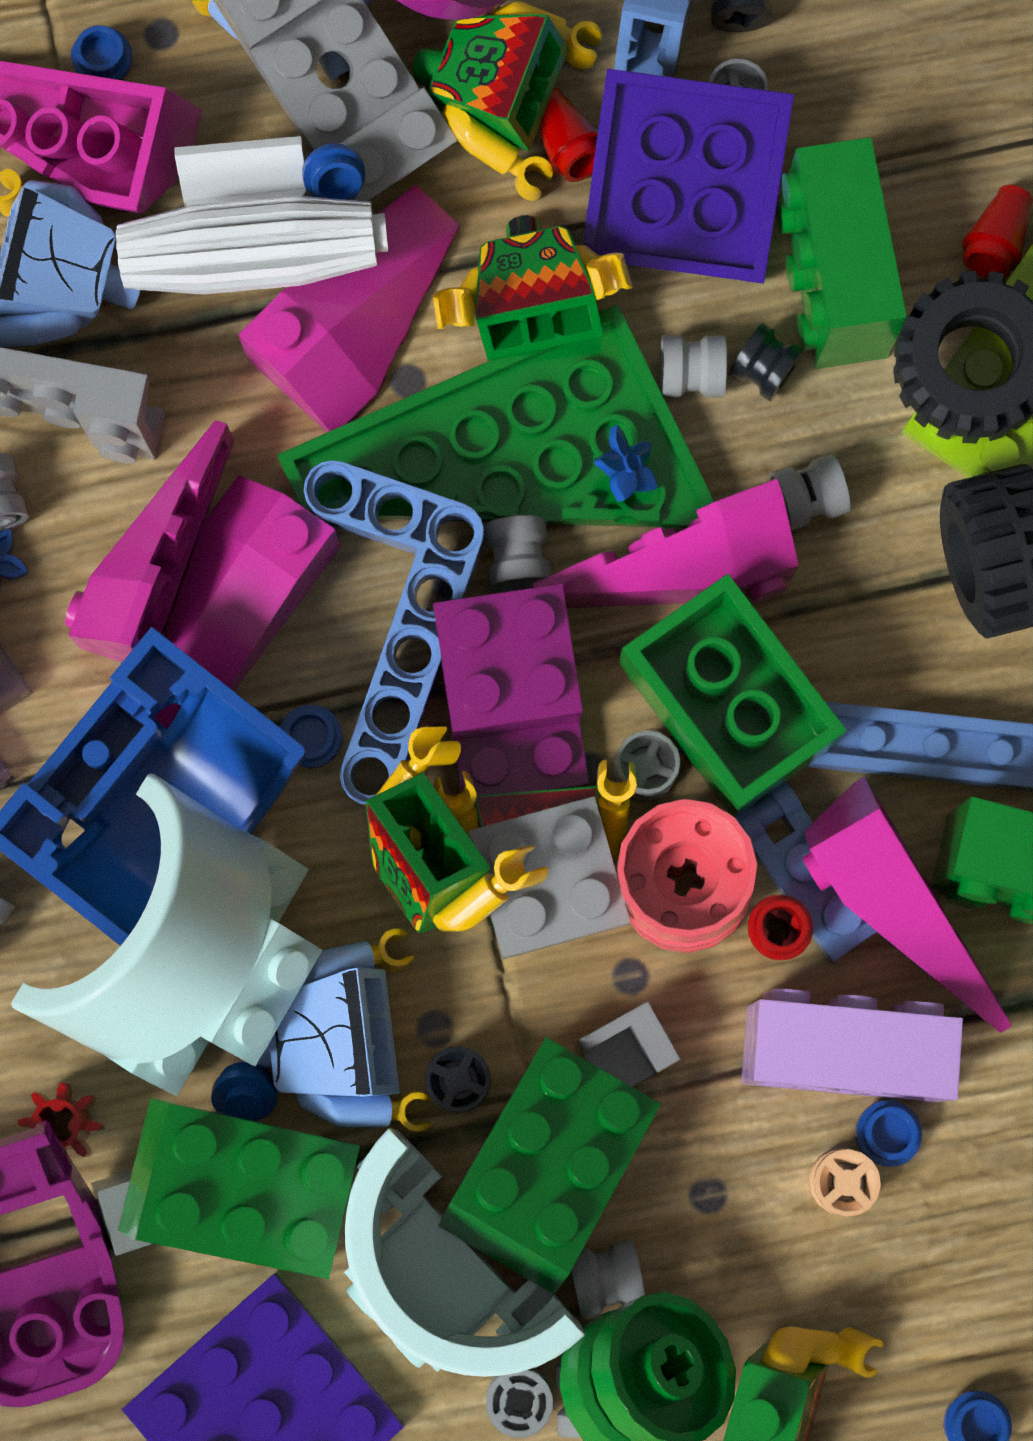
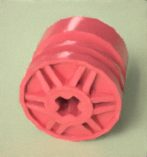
M681 799L657 805L634 822L621 843L617 877L630 924L639 936L663 950L688 954L714 948L736 931L749 909L754 891L757 861L751 838L736 818L712 803ZM684 870H691L696 873L695 884L702 889L690 888L686 897L679 896L675 893V881L669 877L680 878Z

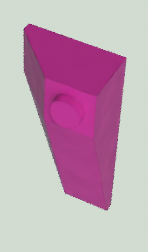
M0 61V147L27 163L34 170L49 177L58 184L74 187L83 197L84 201L89 204L141 214L179 179L175 160V147L194 146L202 109L165 87Z
M416 185L412 186L379 213H385L388 252L376 253L377 266L306 285L286 287L238 334L246 359L326 432L354 421L378 397L387 378L386 373L400 345H403L425 293L430 290L460 229L459 223Z
M215 420L91 574L85 591H77L72 597L67 610L65 624L71 628L68 636L80 649L123 662L151 627L164 635L201 525L208 515L234 444L226 423Z
M238 475L201 525L165 638L227 687L235 691L340 549L336 530L284 493ZM170 704L154 717L168 729L181 706Z
M777 479L766 482L696 510L699 518L692 521L687 526V529L676 533L675 529L664 530L661 526L641 535V539L628 547L630 554L618 559L615 551L603 552L533 583L532 588L563 584L566 608L687 603L723 576L729 574L746 597L750 595L753 603L773 598L788 589L786 582L792 580L799 566L779 482Z
M865 776L857 780L804 831L811 852L804 855L802 859L812 878L821 891L833 886L846 907L1001 1033L1009 1029L1012 1025L1000 1001L957 930L954 931L949 923L950 919L929 882L919 874L918 867L909 853L908 847Z

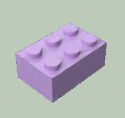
M771 989V993H764V999H759L747 1006L741 1084L926 1102L958 1100L963 1018L945 1017L944 1004L904 1001V1005H894L892 1012L877 1010L878 999L873 997L837 995V999H829L828 1005L810 1004L811 992L792 989Z

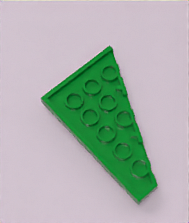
M618 304L599 312L604 337L490 360L277 454L298 503L314 515L315 513L306 502L304 495L305 479L311 469L319 463L330 460L345 462L463 503L474 509L482 522H490L510 516L533 515L544 518L546 524L687 528L692 521L699 518L696 510L713 503L714 500ZM616 425L625 434L629 447L642 441L653 443L649 458L644 464L654 473L658 488L651 492L635 491L630 497L620 502L617 501L610 489L611 478L593 463L599 455L612 452L609 443L610 428ZM340 478L328 480L319 490L318 500L320 505L329 509L341 508L351 498L352 485ZM402 499L388 500L380 508L378 519L411 520L413 508Z

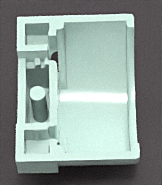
M149 774L136 795L141 797L150 806L158 821L161 837V857L152 894L139 921L116 952L89 975L72 984L52 989L36 988L23 983L12 1000L11 1006L13 1009L103 1054L130 1073L177 1096L208 1042L256 1066L323 950L278 923L309 869L268 842L234 826L155 774Z
M388 1128L374 1144L368 1155L356 1166L359 1171L352 1186L346 1210L345 1246L349 1268L344 1273L353 1282L346 1289L348 1295L392 1339L404 1356L418 1369L424 1363H427L437 1372L443 1369L470 1376H503L538 1367L556 1358L585 1336L579 1319L555 1294L550 1293L528 1279L514 1290L473 1246L438 1226L443 1214L424 1194L443 1176L398 1129ZM395 1206L403 1215L381 1236V1211L386 1214ZM495 1313L504 1321L496 1330L499 1336H474Z

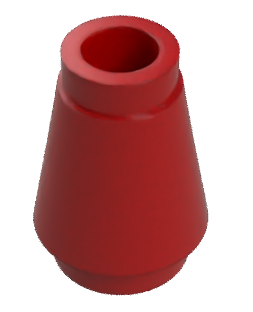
M554 88L546 105L538 131L553 172L563 175L568 182L582 181L592 176L598 129L564 96L560 89Z
M1016 185L1001 186L996 196H994L963 239V263L970 271H976L977 276L987 279L989 272L994 271L1004 273V279L1021 262L1030 208L1033 204V198L1027 190Z
M773 895L761 900L753 908L748 920V934L753 946L765 957L773 960H789L803 953L810 944L813 936V920L808 909L799 900L787 895ZM775 921L783 926L785 938L780 943L776 944L768 940L769 931L764 927L766 922Z

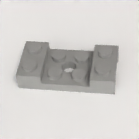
M213 0L311 153L323 145L339 143L350 146L361 156L366 175L361 190L354 200L369 201L458 141L425 88L419 89L364 0ZM334 53L346 60L350 68V77L344 87L332 89L325 86L319 80L316 68L321 56Z
M0 347L1 416L18 417L20 410L44 414L43 419L60 427L79 428L81 425L94 448L99 449V454L104 458L121 463H135L137 456L155 460L165 411L164 409L147 406L149 377L147 374Z

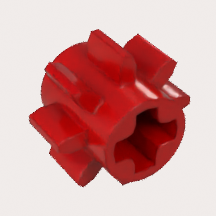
M68 1083L59 1084L56 1099L50 1100L41 1092H33L31 1097L37 1109L34 1111L32 1118L25 1117L19 1119L18 1125L33 1129L37 1123L47 1120L51 1128L54 1129L56 1122L51 1116L54 1111L58 1113L72 1112L74 1117L67 1124L72 1133L71 1137H57L66 1152L67 1149H74L82 1157L92 1155L91 1148L85 1141L91 1131L105 1129V1124L92 1121L88 1111L94 1106L97 1098L94 1095H87L78 1102L71 1100L72 1087Z

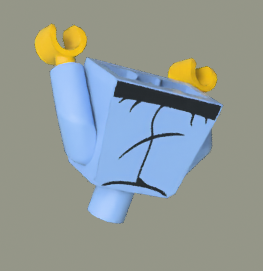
M11 169L1 171V183L5 188L12 190V192L8 195L0 196V213L9 217L0 251V347L35 346L75 335L80 328L87 327L97 316L101 300L133 309L140 290L125 289L121 281L119 266L110 264L116 233L104 225L103 218L83 199L80 193L74 187L36 180H29L24 184L15 171Z
M391 929L385 932L377 945L370 946L367 941H361L323 950L257 1063L263 1068L272 1067L274 1086L278 1092L296 1093L297 1100L302 1109L334 1126L386 1128L389 1126L390 1121H398L406 1129L419 1132L426 1130L431 1125L430 1122L411 1123L405 1117V1108L410 1101L414 1099L432 1100L427 1094L415 1090L408 1091L401 1095L397 1101H391L388 1096L399 1094L400 1088L385 970L401 972L409 967L415 956H408L402 960L392 959L387 955L385 945L391 941L406 939L408 933L402 929ZM379 964L384 969H374V966Z

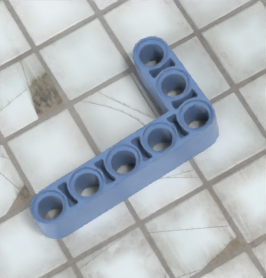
M330 460L319 463L311 469L305 479L304 495L306 502L315 515L331 526L415 554L341 767L340 780L343 790L349 798L359 804H366V800L376 794L366 795L359 791L354 781L355 769L362 761L375 758L385 764L390 777L402 760L409 761L408 742L410 735L415 729L421 728L442 668L434 612L426 611L417 603V592L426 581L440 579L448 583L452 588V600L466 598L483 550L485 535L479 515L474 509L463 503L345 462ZM334 478L348 481L352 485V495L348 503L337 509H329L320 505L318 500L319 490L325 482ZM402 499L413 508L412 519L402 529H386L378 522L379 510L388 500ZM454 519L465 521L474 530L473 540L470 545L459 551L447 550L437 540L438 532L442 525ZM409 639H421L428 643L431 648L432 654L429 664L422 671L416 673L401 670L396 662V652L399 646ZM391 698L404 701L410 711V720L406 728L395 734L383 733L377 727L375 721V712L379 704Z

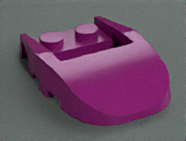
M47 1120L37 1123L33 1129L0 1139V1215L64 1195L82 1243L0 1269V1405L6 1407L32 1406L94 1385L113 1368L119 1358L124 1342L123 1301L97 1200Z

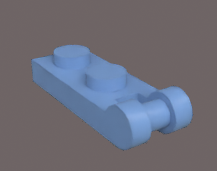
M786 782L735 817L751 838L756 859L780 893L799 900L808 909L813 920L812 938L830 963H833L877 932L842 903L833 886L821 891L812 878L802 857L811 852L804 831L813 822L803 809L794 791ZM779 818H782L792 833L774 845L766 834L765 828Z

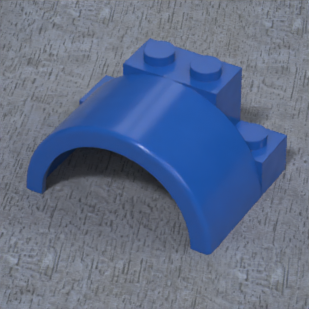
M153 627L148 630L109 679L112 682L31 781L28 784L23 782L0 810V851L120 946L130 935L146 908L156 882L160 864L161 837L158 821L150 806L141 797L136 795L147 775L155 774L234 826L252 835L293 778L305 755V748ZM178 704L181 708L167 729L154 716L168 705ZM71 819L85 831L65 848L62 843V834Z

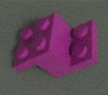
M563 584L433 603L453 741H459L461 744V752L456 761L461 792L466 786L462 771H467L470 774L475 786L476 795L588 786L589 780L579 723L583 710Z

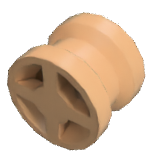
M850 1149L831 1150L818 1157L811 1167L808 1179L810 1193L816 1203L827 1212L846 1217L860 1215L870 1209L877 1200L881 1187L879 1171L873 1161L862 1152ZM834 1176V1188L831 1191H829L833 1187L832 1180Z

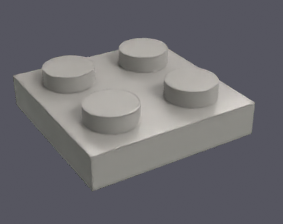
M595 796L468 831L469 838L488 863V873L495 875L494 865L499 854L526 845H534L535 848L524 857L525 871L528 873L545 866L548 868V876L543 882L520 890L507 891L508 900L490 914L503 960L630 925V919L625 902L623 901L619 880Z

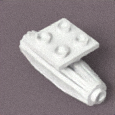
M301 136L175 147V160L185 207L116 226V248L121 281L125 289L203 295L300 286L377 266L376 253L388 252L385 213L372 214L371 201L309 196L302 178V168L305 161Z

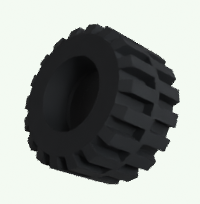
M976 271L962 272L958 281L951 283L949 277L936 283L933 292L929 295L924 292L915 302L910 315H907L894 352V357H896L893 369L895 384H900L901 393L899 397L904 407L912 406L917 414L914 420L924 428L928 423L938 428L937 436L947 440L952 435L962 436V443L976 444L979 438L989 437V440L993 441L1003 438L1007 431L1013 428L1016 431L1033 415V300L1025 294L1029 285L1017 279L1012 287L1002 283L1004 273L990 271L987 279H977ZM963 327H980L995 333L1007 345L1012 357L1013 370L1009 379L1002 386L987 391H974L959 386L948 377L939 360V347L944 337L950 332Z
M1019 464L948 483L945 485L942 493L940 531L949 575L964 614L978 633L987 639L1033 627V469L1027 464Z

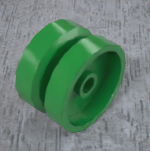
M661 1292L644 1295L623 1304L616 1310L608 1311L591 1319L582 1326L585 1336L562 1355L559 1387L566 1415L583 1441H704L725 1423L735 1399L736 1368L728 1340L709 1313L691 1299L672 1293Z

